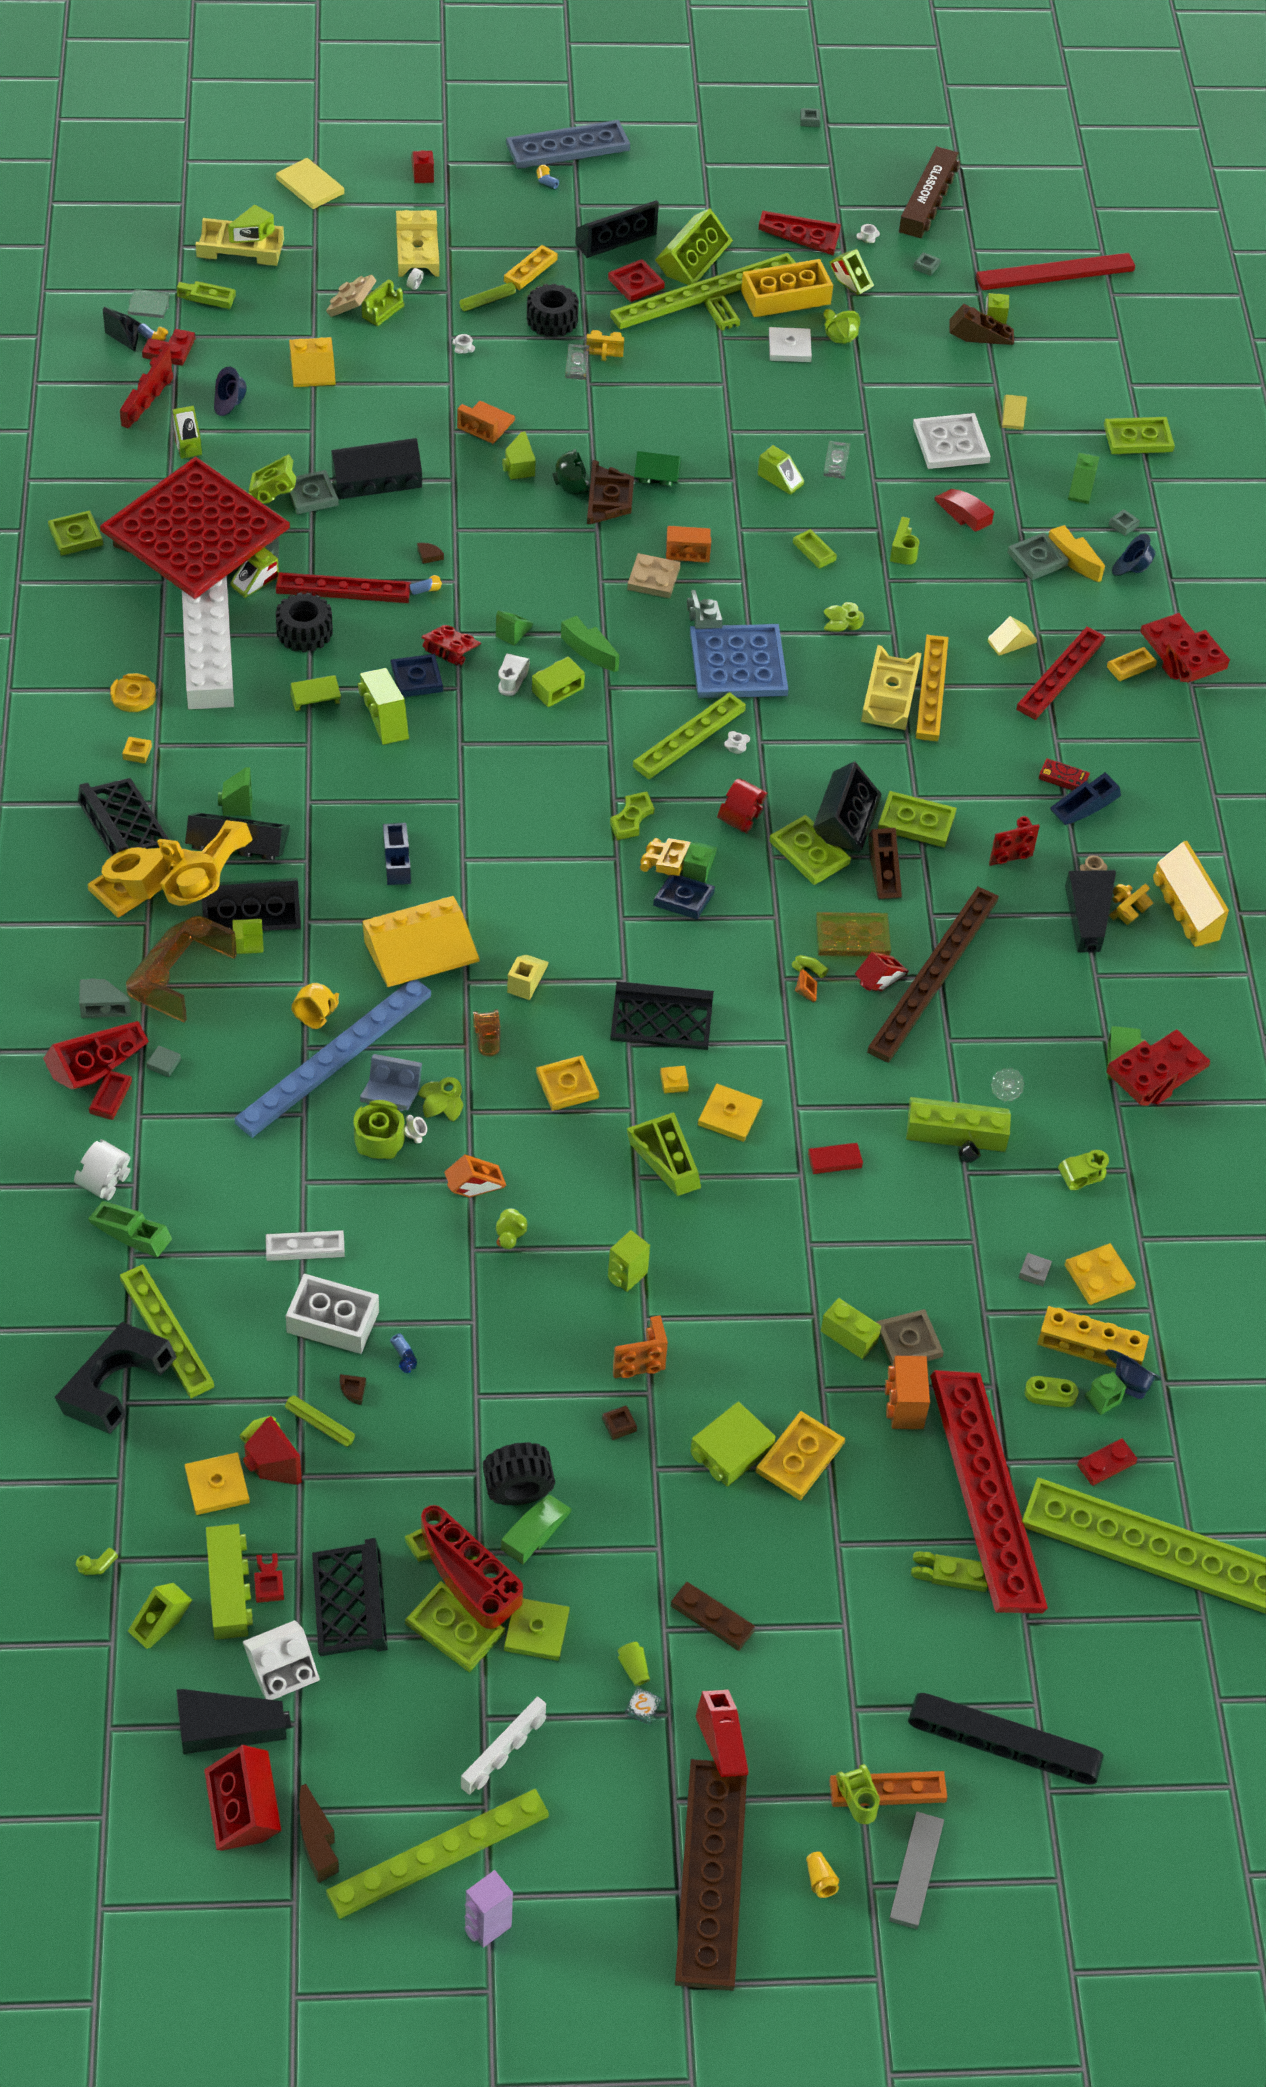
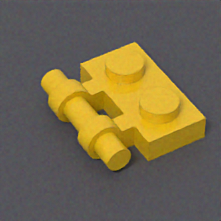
M654 838L647 845L646 853L640 860V869L643 872H647L650 868L656 866V872L679 876L691 842L668 838L666 843H661L660 839Z

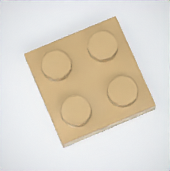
M371 274L366 277L360 276L351 283L345 282L339 287L338 294L330 300L331 304L326 312L330 317L360 306L375 284L376 279Z
M638 553L628 581L627 590L670 598L680 570V562Z

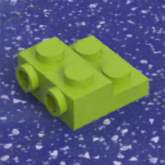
M288 454L252 473L249 493H252V496L261 503L267 504L273 501L277 495L287 494L295 487L296 476L292 471L293 459Z

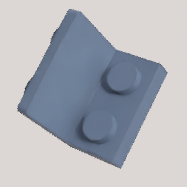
M373 1054L369 1081L360 1095V1102H365L369 1105V1102L374 1100H385L394 1103L399 1111L409 1110L420 1089L422 1063Z

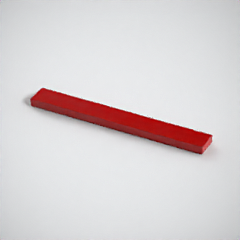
M1129 253L979 271L976 274V279L981 290H990L1132 272L1135 270V264Z

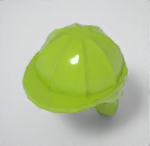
M831 309L824 311V318L826 320L824 323L825 332L833 342L846 344L852 342L857 337L860 326V317L857 312L843 311L836 314Z

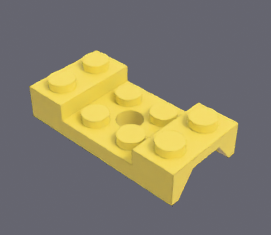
M396 211L398 276L403 277L410 268H428L435 277H439L437 211Z
M203 218L201 238L195 244L196 257L217 259L218 253L257 257V264L278 265L284 242L283 226H274L272 234L262 241L229 242L228 225L233 221Z
M877 645L861 722L906 730L922 653L917 652L908 659L889 656L882 646ZM892 682L897 684V686H890L887 683Z

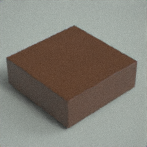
M627 1405L602 1414V1420L612 1440L637 1432V1425Z

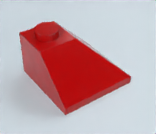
M272 1416L266 1418L244 1445L245 1457L243 1460L250 1472L255 1471L260 1479L294 1485L302 1483L299 1453Z

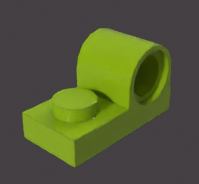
M901 517L892 544L891 562L910 565L917 560L919 539L911 535L912 528L909 527L910 518Z

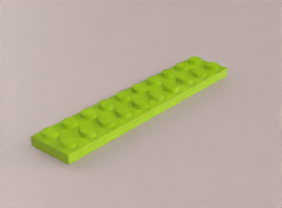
M1037 1477L1022 1520L1026 1529L1266 1614V1557Z

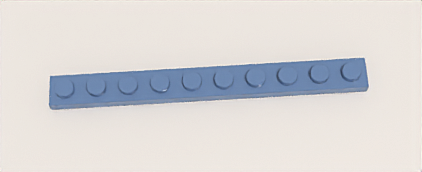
M417 979L405 983L234 1118L235 1124L251 1138L256 1136L430 998L431 990Z

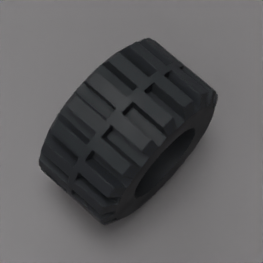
M544 284L542 287H536V290H532L527 297V324L531 326L530 329L546 337H558L559 335L564 336L566 333H571L578 323L579 299L577 294L572 292V289L565 288L564 285Z
M297 593L295 596L290 595L288 599H283L281 604H278L276 611V631L279 641L284 643L286 648H292L293 651H316V648L321 649L324 647V643L328 644L333 634L330 604H327L325 599H320L318 595L313 596L312 593Z
M524 1442L506 1445L494 1450L483 1461L482 1467L490 1500L497 1504L506 1506L528 1504L545 1497L554 1488L555 1478L550 1454L547 1448L540 1446V1444Z

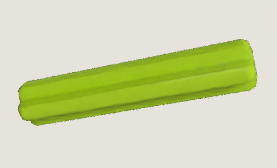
M509 282L466 297L459 301L460 308L463 311H468L516 293V287L513 282Z
M295 1395L288 1398L285 1404L287 1410L345 1447L353 1443L355 1434Z

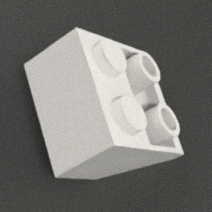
M295 1620L243 1641L251 1668L265 1699H276L320 1680L304 1629Z

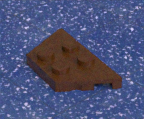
M592 460L587 524H594L631 513L633 476L621 473L613 467H610L608 470L599 466V461Z

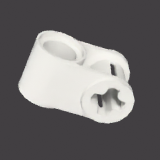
M506 654L498 672V676L501 679L498 690L502 695L513 696L518 692L524 678L528 674L530 659Z

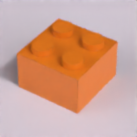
M895 1356L893 1366H888V1380H885V1395L889 1396V1402H887L886 1415L887 1419H891L892 1429H924L930 1404L927 1356Z

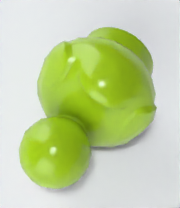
M506 1209L500 1214V1218L496 1223V1232L499 1236L496 1243L499 1247L512 1249L516 1245L517 1238L527 1232L528 1222L525 1216L515 1209Z

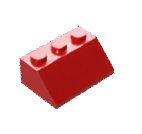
M242 1745L204 1769L216 1850L222 1851L260 1844L282 1831L269 1752L267 1750Z

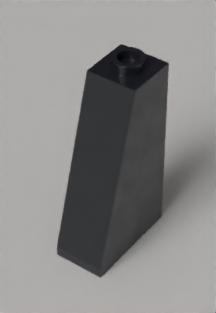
M1115 870L1068 872L1065 888L1077 952H1101L1116 877Z
M187 1689L176 1690L183 1754L287 1740L286 1729L291 1728L289 1711H283L282 1701Z

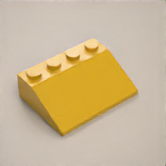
M454 896L362 921L364 943L387 987L480 962L462 910Z

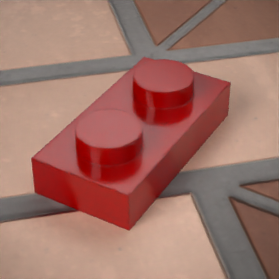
M1123 1438L1080 1459L1077 1466L1089 1483L1094 1486L1136 1464L1138 1458Z

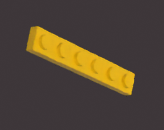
M926 635L916 739L937 742L939 740L949 637Z

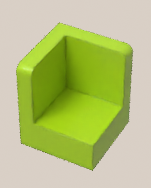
M261 919L233 920L234 954L262 953L264 951Z

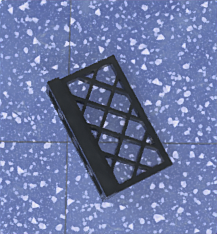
M131 778L95 787H90L89 783L79 785L78 803L111 857L122 850L130 849L126 844L127 840L140 843L138 846L131 848L145 849L159 848L157 841L147 839L149 834L160 839L169 840ZM128 787L130 793L128 795L119 792L118 789ZM103 793L109 795V798L105 800L97 797V794ZM116 797L125 800V803L120 805L112 802V800ZM129 802L139 805V811L127 807ZM111 808L120 812L115 816L107 813V809ZM123 813L135 816L133 821L121 817ZM139 818L149 821V827L137 823ZM121 824L130 828L125 832L117 829L116 826ZM133 829L145 832L143 837L131 833Z
M616 981L610 1040L708 1050L714 991ZM619 1002L630 1003L634 1009L625 1015L619 1008ZM647 1005H654L659 1011L649 1017L643 1011V1008ZM676 1007L683 1014L673 1019L666 1011ZM695 1010L707 1011L706 1017L699 1022L691 1013ZM639 1012L645 1021L636 1027L629 1018ZM663 1014L670 1023L660 1029L654 1023V1020ZM687 1017L694 1026L685 1032L678 1023ZM623 1022H626L632 1029L627 1034L616 1033L617 1027ZM648 1024L656 1031L651 1037L644 1036L640 1031ZM673 1026L681 1034L676 1039H670L665 1035V1032ZM698 1029L704 1035V1042L693 1041L689 1035Z
M376 1538L365 1539V1544L313 1552L319 1655L327 1656L376 1648L377 1652L388 1650L381 1550ZM362 1554V1561L355 1569L345 1563L351 1555ZM332 1559L337 1563L326 1573L320 1569V1560ZM341 1566L351 1572L342 1583L333 1578ZM357 1576L364 1581V1585L357 1593H354L347 1586ZM328 1581L338 1587L329 1598L321 1592V1589ZM343 1591L353 1597L344 1608L334 1602ZM357 1602H360L365 1606L366 1610L357 1619L349 1611ZM330 1606L340 1612L331 1623L323 1618V1614ZM346 1616L354 1624L346 1633H343L336 1626ZM361 1627L367 1631L368 1640L356 1642L350 1637ZM332 1631L342 1637L336 1645L325 1647V1639Z

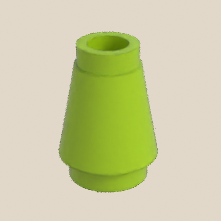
M631 1642L620 1647L617 1650L619 1653L618 1660L633 1681L634 1686H640L649 1682L650 1678L644 1648L640 1647L638 1642Z

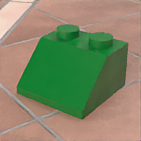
M637 451L634 477L639 478L638 482L651 484L652 480H659L660 485L673 486V482L678 483L681 457Z

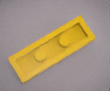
M541 245L504 275V282H513L516 289L520 291L557 261L558 253Z

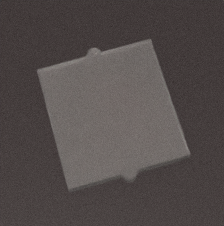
M135 289L132 299H129L128 315L164 319L166 310L169 308L171 295L167 292Z

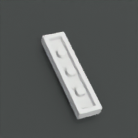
M537 1696L462 1774L461 1788L470 1795L476 1788L478 1790L481 1789L488 1781L489 1774L495 1768L500 1769L506 1763L508 1754L514 1748L519 1749L525 1743L527 1734L533 1728L537 1730L546 1719V1703Z

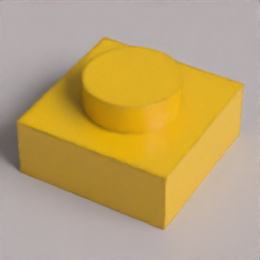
M128 737L122 753L123 760L146 764L152 748L151 740Z
M685 1066L660 1069L664 1094L688 1091L689 1084Z

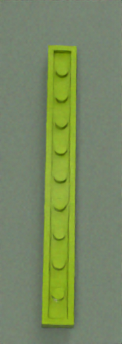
M785 253L611 310L610 318L619 329L633 326L705 302V299L741 290L742 276L745 271L796 262L789 253Z

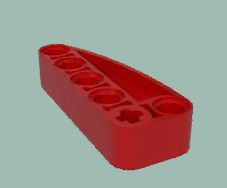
M437 1505L426 1507L421 1514L422 1535L430 1557L440 1576L456 1599L481 1626L487 1629L498 1627L522 1605L523 1583L443 1508ZM430 1521H438L439 1523L432 1525V1524H429L428 1522H430ZM450 1538H455V1539H457L458 1541H456V1542H449V1541H447V1540L450 1539ZM476 1556L477 1559L469 1560L466 1557ZM492 1573L497 1576L494 1578H489L485 1575ZM494 1609L497 1612L489 1614L485 1610Z

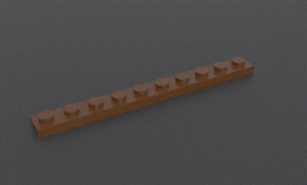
M977 886L868 1046L867 1053L887 1063L891 1061L998 902V895Z

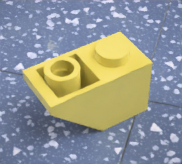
M529 955L517 957L508 973L507 993L530 1000L548 966V962Z

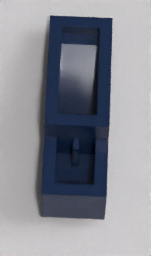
M1104 772L1090 784L1087 781L1082 783L1050 807V810L1064 825L1076 822L1101 810L1121 796L1120 786Z
M406 823L383 824L387 885L411 884Z

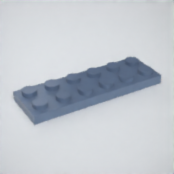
M619 120L506 138V145L517 169L630 151V142Z

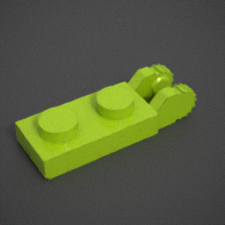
M914 1552L913 1561L923 1565L934 1566L933 1570L929 1567H913L911 1576L915 1579L931 1581L932 1584L981 1592L987 1591L988 1584L981 1561L934 1555L931 1552Z

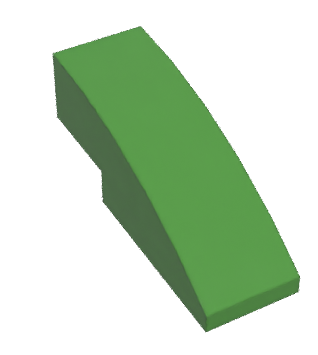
M577 615L561 622V638L569 647L585 659L613 672L619 671L620 655L597 627L587 629Z
M102 1201L88 1218L91 1224L116 1240L157 1258L172 1240L166 1225L146 1220L142 1212Z
M549 1494L534 1505L501 1539V1550L523 1565L536 1549H541L570 1514L571 1508Z

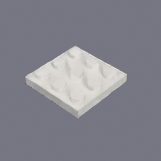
M975 413L914 419L913 427L928 469L990 462L991 456Z

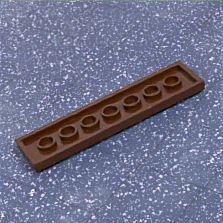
M691 1759L675 1986L734 1991L747 1775L721 1777L714 1761Z

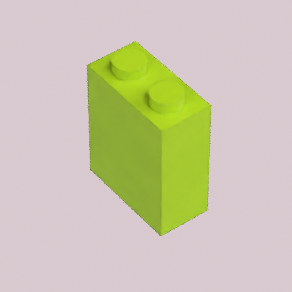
M738 1401L692 1438L690 1452L698 1463H703L710 1470L714 1479L722 1481L728 1487L766 1456L775 1444L776 1436Z

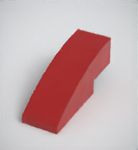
M950 489L935 496L934 500L960 525L966 523L975 532L991 525L993 522L994 511L984 502L967 492Z

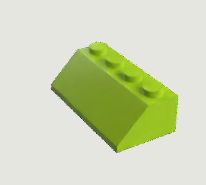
M711 208L694 215L658 255L655 261L667 277L686 285L697 283L733 240Z
M910 1097L906 1140L962 1146L969 1140L978 1149L1006 1152L1010 1136L1011 1113L1009 1109Z

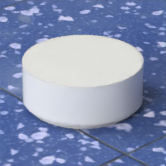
M414 268L408 277L407 287L416 290L422 282L423 271Z

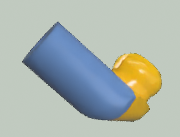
M540 165L536 171L538 181L543 185L556 189L559 185V180L550 176L548 166Z
M145 324L138 326V332L147 340L148 338L161 341L167 339L168 330L164 327H158L156 332Z
M433 575L427 580L410 584L411 592L413 595L423 592L438 591L442 586V581L439 576Z

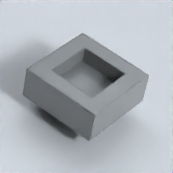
M1027 1253L1019 1278L1043 1287L1052 1261Z

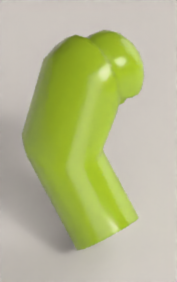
M270 1416L253 1420L239 1435L240 1439L247 1443L266 1418Z

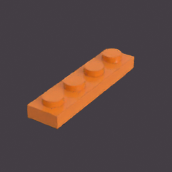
M944 1771L870 1774L880 1798L879 1805L946 1803L947 1801ZM830 1775L832 1807H847L848 1804L838 1787L836 1775ZM866 1803L860 1804V1806H870Z

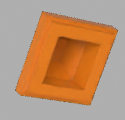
M801 970L795 992L815 1002L817 998V981L805 970Z

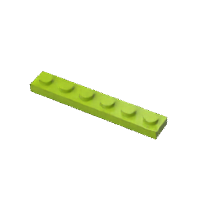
M729 692L633 761V768L647 779H651L743 713L746 704Z
M144 1264L120 1274V1281L151 1333L169 1340L177 1356L171 1367L190 1399L214 1388L213 1379Z

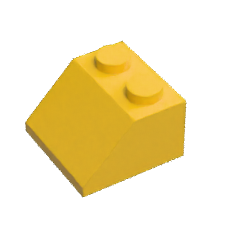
M331 337L289 340L293 387L336 385Z

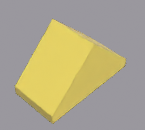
M1004 396L1002 428L1023 430L1027 397Z
M1010 616L988 638V643L1000 656L1037 643V639L1025 624Z

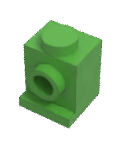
M1111 1372L1110 1374L1098 1376L1092 1382L1091 1390L1086 1392L1084 1396L1097 1412L1102 1415L1122 1402L1126 1386L1114 1372Z

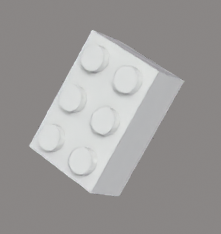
M304 1274L286 1314L287 1333L362 1354L379 1313V1295Z

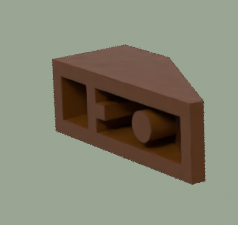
M896 828L872 829L868 834V843L878 899L902 898Z

